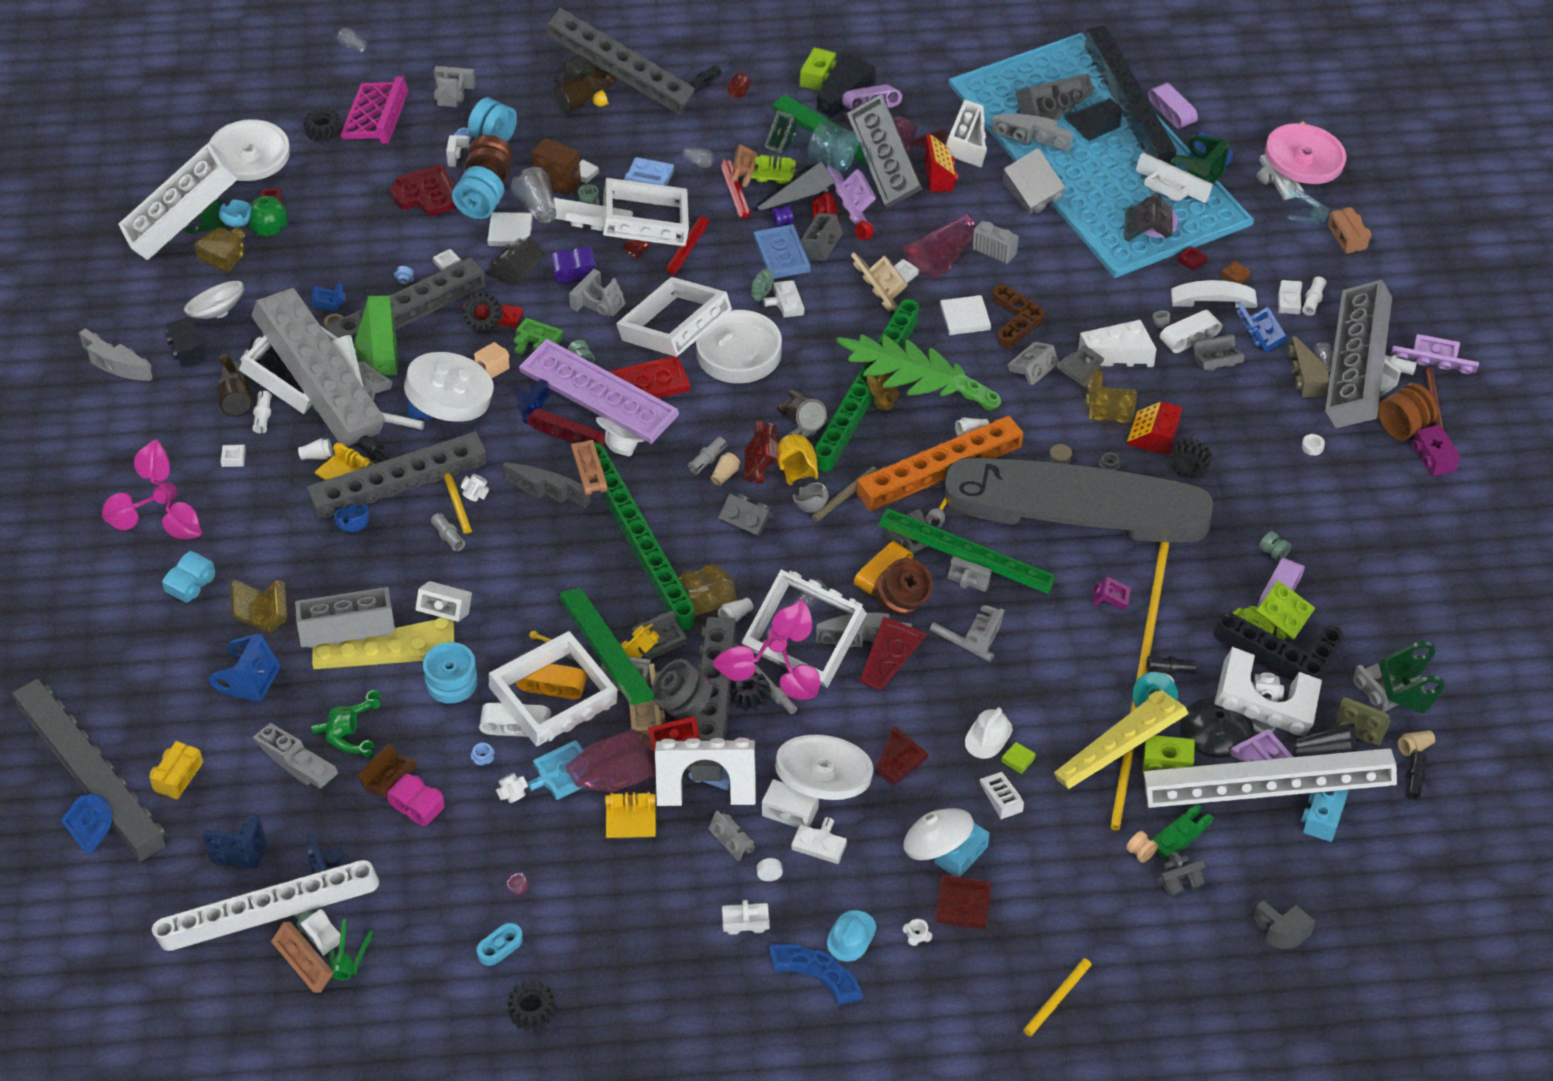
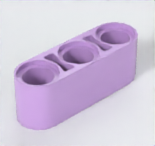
M1165 83L1148 91L1150 103L1177 129L1197 121L1198 115L1195 108L1170 84Z
M879 85L847 91L842 97V102L845 107L854 110L870 101L873 95L875 98L882 94L888 107H894L901 102L902 94L890 85Z
M1282 558L1260 597L1258 607L1277 580L1294 592L1302 577L1305 566Z

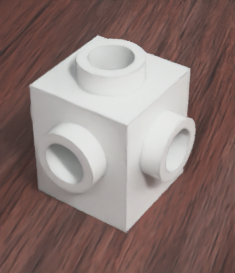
M1272 673L1255 674L1252 685L1262 697L1273 702L1283 699L1284 685H1280L1279 676H1275Z

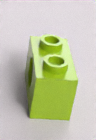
M813 48L800 71V86L820 91L837 63L836 53Z
M1152 736L1144 743L1142 772L1193 767L1195 739Z

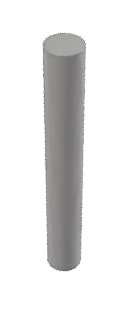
M933 622L930 626V631L986 661L991 662L994 654L990 651L987 654H983L962 646L964 638Z

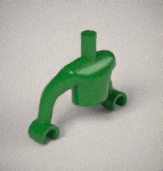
M371 690L366 694V701L362 703L332 708L329 711L328 721L312 725V733L326 732L327 742L346 753L363 754L366 759H372L374 757L372 749H375V746L370 740L363 741L360 745H354L341 738L356 732L357 714L371 707L374 709L380 707L378 700L381 698L380 693L377 690Z

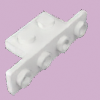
M1146 153L1140 154L1136 171L1147 176L1144 185L1153 192L1162 193L1174 201H1180L1188 195L1204 203L1208 201L1213 186L1211 183Z
M559 198L553 199L551 218L571 221V226L582 228L583 224L591 225L590 229L603 231V206ZM613 208V214L633 216L632 211ZM609 225L608 228L614 229L615 226Z

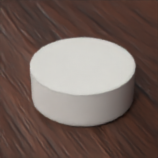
M1309 434L1303 438L1302 450L1306 454L1315 456L1321 454L1324 450L1325 441L1321 436Z
M773 858L760 861L757 864L758 877L763 881L778 879L782 875L781 862Z

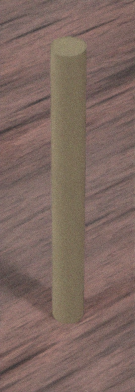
M872 466L859 478H861L864 475L874 473L878 470L874 466ZM857 479L826 503L822 509L811 515L812 520L817 523L856 492Z

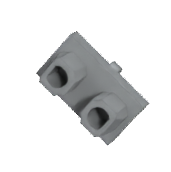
M954 556L951 559V567L947 579L959 582L961 588L966 589L967 586L986 592L992 570Z

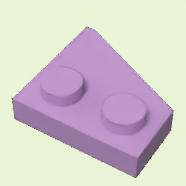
M1269 729L1232 747L1230 752L1233 757L1243 762L1293 758Z

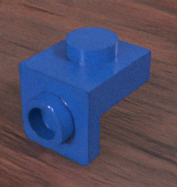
M337 283L334 291L314 286L311 291L312 307L337 312L340 304H343L345 301V292H343L342 284Z

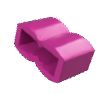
M406 773L387 792L388 803L392 807L406 814L423 827H426L445 808L443 794L436 788L425 786L424 781L416 775L412 776Z

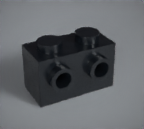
M191 316L166 324L168 332L164 334L168 346H173L170 347L174 360H179L181 367L206 359L203 343Z

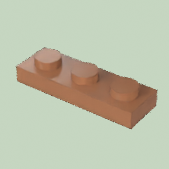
M283 922L271 942L314 993L322 992L334 972L291 922Z

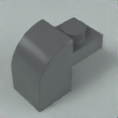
M1264 900L1256 906L1253 918L1261 929L1268 932L1265 942L1282 949H1289L1300 945L1312 935L1315 920L1297 905L1282 916Z

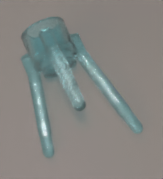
M1297 188L1294 191L1292 189L1288 190L1290 194L1313 207L1310 213L1313 218L1288 215V219L1309 222L1318 225L1319 222L1325 223L1331 208L1319 203Z

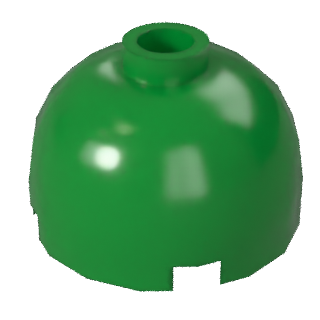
M263 196L250 203L252 212L247 223L250 231H256L257 235L271 236L278 234L283 226H287L288 215L285 206L277 198Z

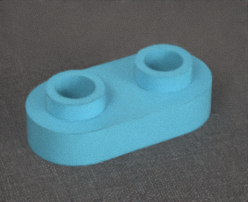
M507 923L499 927L478 944V960L487 966L499 963L522 944L521 928L513 923ZM488 953H494V955L487 956Z

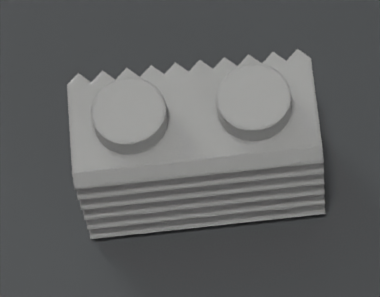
M981 221L974 229L972 248L984 255L987 254L991 258L994 257V259L1008 264L1017 254L1019 236L1011 233L1009 230L996 227L990 222Z

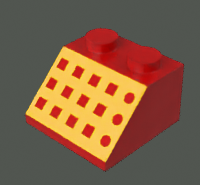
M926 134L924 166L930 192L954 190V184L958 182L957 169L954 170L955 158L951 156L950 150L946 145L932 135Z
M1159 402L1137 411L1127 445L1170 455L1180 424L1182 406Z

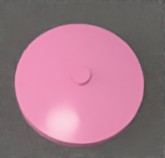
M1287 124L1278 127L1269 135L1265 146V154L1272 167L1285 177L1302 183L1321 184L1332 181L1341 174L1346 163V152L1339 140L1329 132L1308 124Z

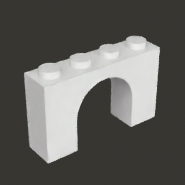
M1232 647L1224 659L1215 704L1227 710L1246 715L1249 718L1262 721L1270 726L1289 731L1294 735L1305 737L1314 724L1322 680L1299 672L1290 686L1288 700L1285 702L1270 701L1262 697L1254 689L1251 682V671L1255 655Z
M691 738L686 741L663 739L661 742H656L657 806L682 805V774L691 763L703 759L716 761L727 770L730 777L731 805L756 804L755 740L737 738L735 741H725L722 738H714L710 741H700L699 739Z

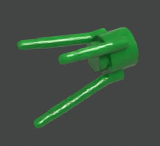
M347 919L342 920L339 951L336 958L335 948L329 951V968L334 972L331 977L337 980H348L351 978V974H357L358 965L373 935V931L370 930L353 962L350 955L344 954Z

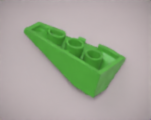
M368 296L358 333L354 340V349L356 350L355 354L358 362L364 361L384 376L397 375L399 363L390 296Z

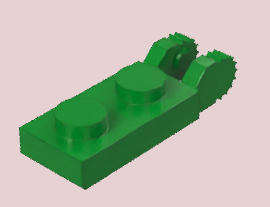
M1196 804L1188 810L1186 815L1183 814L1150 841L1158 844L1156 852L1163 859L1169 861L1170 853H1179L1212 823L1214 817L1207 814L1196 825L1193 820L1202 811V807Z

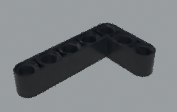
M1225 612L1219 616L1213 632L1218 641L1231 648L1234 647L1255 655V661L1294 681L1299 672L1321 679L1343 639L1341 629L1332 625L1326 626L1308 654L1231 612Z

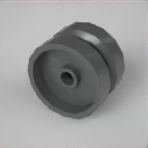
M674 660L667 664L655 678L651 687L654 693L653 702L662 709H665L676 720L694 717L704 709L712 693V682L702 672L697 671L695 666L687 660Z

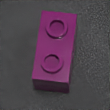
M1436 425L1416 430L1415 438L1412 442L1413 450L1415 453H1418L1423 466L1428 469L1432 477L1456 471L1460 454L1442 426Z

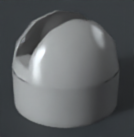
M1267 166L1259 170L1256 177L1261 183L1268 184L1274 180V173Z
M1164 310L1155 312L1153 314L1154 324L1161 329L1167 327L1170 323V313Z

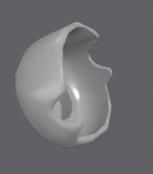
M815 482L805 487H800L799 495H793L792 497L800 510L806 513H815L825 506L829 498V492L825 485Z

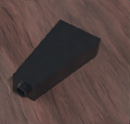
M844 51L817 94V111L830 118L835 117L845 108L842 97L847 91L868 88L875 83L876 67Z

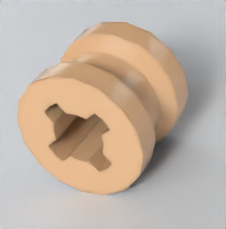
M1143 831L1135 834L1126 846L1130 853L1137 855V859L1141 863L1148 861L1158 848V844L1147 839V834Z

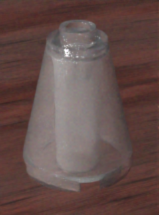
M532 167L525 169L521 172L522 175L519 178L515 177L513 179L511 192L540 223H549L556 217L550 177L542 168Z

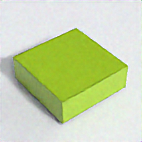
M1015 742L1002 757V763L1022 774L1035 760L1036 753Z

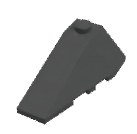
M1089 73L1015 92L1022 114L1049 118L1056 121L1075 105L1081 103L1094 93Z

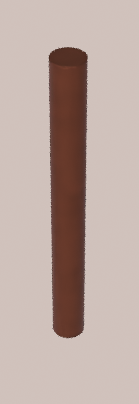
M1426 368L1425 375L1428 391L1435 399L1438 407V417L1434 422V426L1441 425L1444 429L1433 368Z

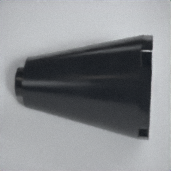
M1355 724L1342 725L1296 739V744H1292V756L1304 757L1357 752Z

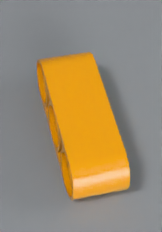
M895 541L890 542L857 573L854 578V585L875 597L874 585L878 576L898 559H913V553Z
M549 664L522 678L515 684L522 691L577 700L582 697L588 675L579 668Z

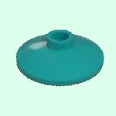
M1149 672L1142 675L1134 684L1132 691L1135 707L1138 708L1147 701L1150 693L1160 690L1178 701L1176 685L1167 675L1160 672Z

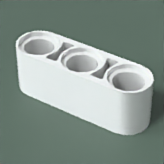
M1204 310L1169 325L1161 332L1160 339L1173 353H1179L1192 347L1194 341L1216 336L1221 331L1222 324L1209 310Z
M487 703L483 705L479 726L480 731L488 735L528 737L502 703ZM523 704L538 724L551 718V710L548 707Z

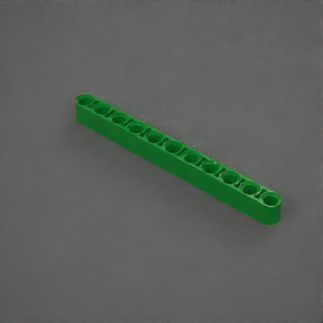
M906 299L900 303L877 342L880 346H882L883 335H886L903 349L905 341L909 339L918 323L919 305L915 300ZM865 362L816 445L815 453L819 471L827 472L834 468L873 401L874 396L869 390L867 376H863V373L874 362Z
M594 443L607 484V491L600 492L666 612L674 611L676 623L682 631L691 629L695 623L693 603L602 445Z

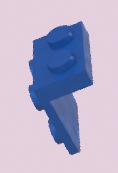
M1237 302L1240 308L1237 310V313L1241 320L1244 321L1243 324L1257 347L1262 346L1264 351L1268 352L1288 340L1269 307L1250 317L1242 302Z

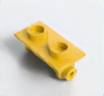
M653 624L646 627L641 625L632 633L634 638L630 642L626 640L621 644L628 657L642 658L644 655L638 650L639 647L647 653L658 643V633L649 630Z

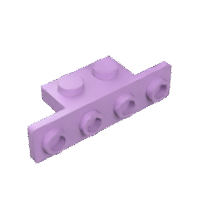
M828 166L826 169L835 181L833 183L836 186L835 191L844 201L842 204L851 214L849 217L856 225L863 220L866 222L867 220L862 212L876 197L863 173L857 169L845 180L839 171Z
M1420 334L1416 336L1414 350L1393 346L1390 356L1396 355L1400 359L1416 361L1419 365H1437L1440 369H1457L1464 374L1476 373L1479 367V362L1457 358L1460 342Z

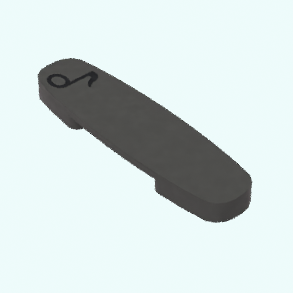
M964 458L954 462L949 467L945 480V497L950 509L964 515L1005 524L1018 523L1022 517L1072 525L1128 530V535L1133 540L1153 542H1196L1202 540L1210 529L1213 502L1207 491L1189 484L1146 475L1052 462Z

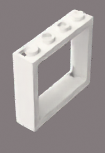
M606 178L603 194V235L686 246L689 231L687 189ZM612 198L679 207L680 223L613 214ZM609 225L615 226L614 229H608ZM677 234H680V235H681V239H680V238H676V235H677Z
M671 277L616 324L622 341L677 357L732 308L727 292ZM677 297L704 304L670 334L643 327Z
M322 327L331 341L338 339V337ZM265 335L262 338L258 337L252 346L253 348L250 351L247 349L240 358L242 362L239 370L304 414L313 405L306 394H302L256 362L272 346Z
M780 570L742 644L751 647L753 652L758 654L763 646V643L759 640L789 585L852 614L853 616L824 671L816 669L820 675V685L828 688L867 613L862 607L863 604L856 602L855 599L850 598L848 601L841 598L842 594L836 590L830 589L826 591L821 588L822 585L812 579L807 582L801 579L802 576L795 571H789L788 573ZM769 647L765 649L762 657L787 668L782 652H774ZM788 655L793 670L798 665L806 664Z
M570 631L489 673V688L536 747L546 741H552L555 736L563 732L572 730L583 721H589L596 714L603 710H609L612 705L617 703L618 689ZM571 654L601 691L547 721L538 724L508 686Z

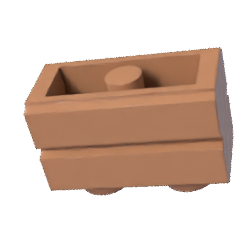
M1352 207L1330 213L1327 226L1346 254L1356 250H1364L1368 247L1371 232L1369 228H1365L1361 216L1356 214Z

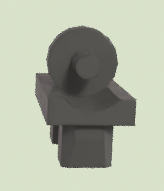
M1177 852L1170 853L1169 862L1163 865L1165 870H1173L1163 873L1161 878L1156 879L1158 887L1164 885L1165 890L1171 897L1184 891L1180 882L1181 879L1186 878L1191 889L1205 884L1202 870L1206 867L1203 860L1183 867L1184 864L1189 863V858L1187 856L1180 858Z

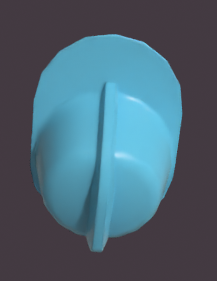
M858 910L842 914L837 919L828 936L827 946L831 955L845 962L855 961L860 958L875 935V921L867 913Z

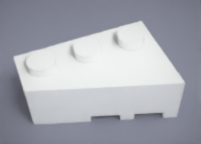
M964 99L946 145L950 150L951 156L982 167L987 151L982 105Z
M1141 320L1080 333L1078 350H1080L1082 345H1086L1101 355L1104 361L1100 366L1126 363V366L1147 364V367H1154L1156 347ZM1086 356L1085 361L1087 363L1092 361L1090 358Z

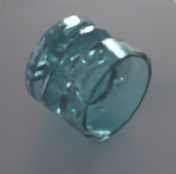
M824 121L821 122L814 130L809 143V160L815 163L822 161L824 166H831L840 172L846 171L857 151V133L845 128L839 129L838 126Z

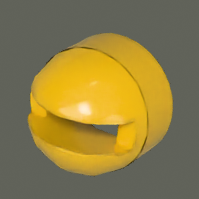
M603 90L597 91L593 95L592 101L596 106L608 105V100Z

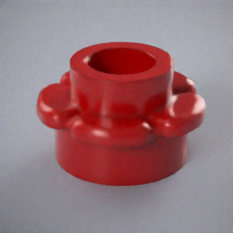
M860 221L855 227L856 236L860 240L872 238L874 233L872 224L868 221Z

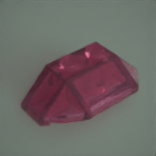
M632 729L592 743L569 762L565 769L576 787H587L593 790L612 793L653 778L656 771L655 751L653 752L649 735Z

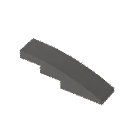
M508 462L503 464L504 479L538 499L546 494L560 503L570 499L584 508L591 503L590 495L585 496L582 484L570 478L528 465Z

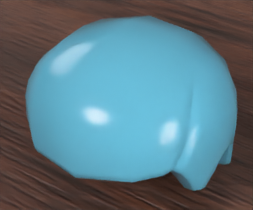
M231 200L228 206H225L224 203L219 210V218L227 226L242 227L250 220L252 206L241 200Z

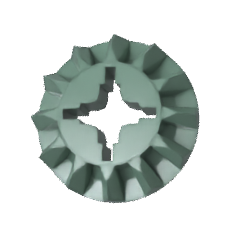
M767 268L759 272L752 283V298L756 301L766 298V295H769V291L772 288L774 273Z

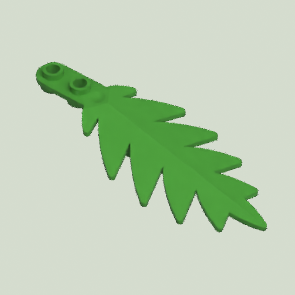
M860 335L859 341L840 337L836 340L843 347L854 352L849 356L848 361L874 362L864 371L863 376H877L895 372L883 384L884 388L896 387L916 381L917 383L907 392L908 396L929 393L944 388L940 396H946L959 391L966 399L977 401L988 411L997 409L1001 404V399L996 392L967 377L964 370L958 364H954L952 368L933 348L928 350V360L923 352L909 340L905 341V352L886 335L882 337V346L865 335Z

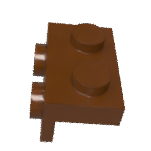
M387 744L357 774V777L367 793L386 798L387 792L406 773L410 774L417 767V764L413 758L398 755L393 745Z

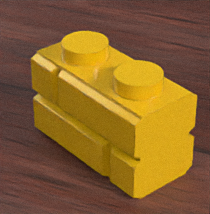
M178 741L171 748H167L163 753L159 766L153 767L150 772L149 778L153 790L163 795L166 794L173 799H179L203 764L201 751Z

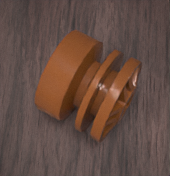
M1410 383L1379 403L1378 417L1386 432L1393 438L1407 440L1416 434V430L1424 429L1436 421L1438 407L1435 399L1425 387L1417 383Z

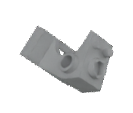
M435 66L434 75L437 88L435 89L434 98L437 100V105L457 107L460 103H463L464 89L475 88L474 69ZM449 75L459 76V80L457 78L450 79Z
M595 269L569 293L570 309L576 312L582 306L598 312L600 315L614 316L626 304L616 279L613 278L606 288H602L601 272Z

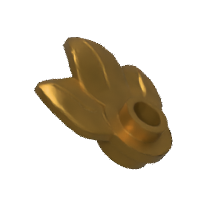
M889 373L879 375L878 379L871 375L867 376L868 387L874 396L876 407L886 411L893 408L894 401L899 396L897 386L883 387V384L891 377Z

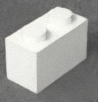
M429 581L418 589L416 611L459 622L469 614L472 592Z
M773 779L762 801V816L799 828L800 824L810 827L818 810L819 798L799 793L784 782Z

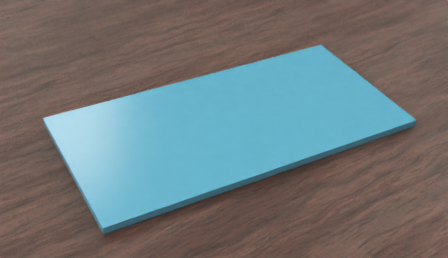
M1082 33L948 80V85L963 102L965 99L983 106L984 127L1014 162L1035 149H1040L1065 186L1063 197L1057 202L1053 203L1051 201L1050 204L1114 278L1184 252L1191 246L1195 248L1252 226L1254 223V219L1219 181L1212 186L1206 203L1189 195L1180 201H1174L1169 199L1168 196L1153 192L1149 187L1145 186L1144 182L1147 176L1136 171L1140 154L1144 153L1123 114L1120 128L1091 141L1085 139L1065 120L1066 115L1109 98L1114 100L1085 48L1086 37ZM1089 73L1094 93L1081 103L1075 105L1069 112L1063 114L1057 120V127L1073 132L1072 147L1069 152L1031 140L1028 145L992 133L993 117L995 115L1022 114L1015 92ZM1158 116L1177 149L1176 155L1189 156L1190 150ZM1176 161L1178 169L1185 172L1188 171L1185 163ZM1159 204L1167 206L1177 214V228L1166 237L1156 238L1144 234L1145 231L1142 229L1140 231L1137 227L1138 212L1148 205Z

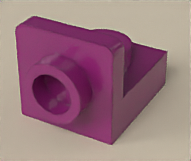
M1107 576L1101 583L1098 582L1094 586L1092 604L1098 606L1104 600L1124 610L1128 606L1131 588Z

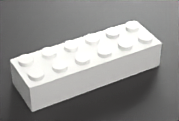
M206 144L119 223V226L131 249L148 260L198 214L202 213L228 187L232 186L238 178L225 155L212 144Z

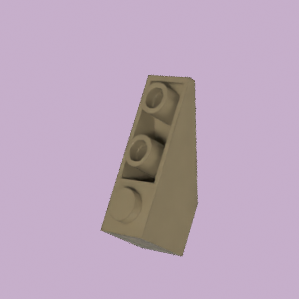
M1292 336L1291 345L1287 347V355L1292 360L1291 371L1296 375L1295 386L1296 389L1300 390L1301 398L1327 397L1330 378L1326 365L1296 336Z

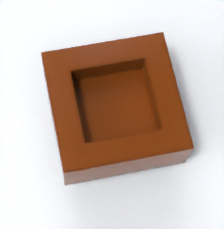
M1236 261L1221 271L1223 279L1242 284L1251 275L1249 269Z

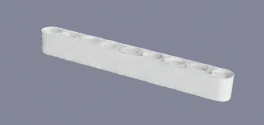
M357 861L162 918L154 923L152 932L161 948L171 951L370 893L378 887L379 879L369 861Z

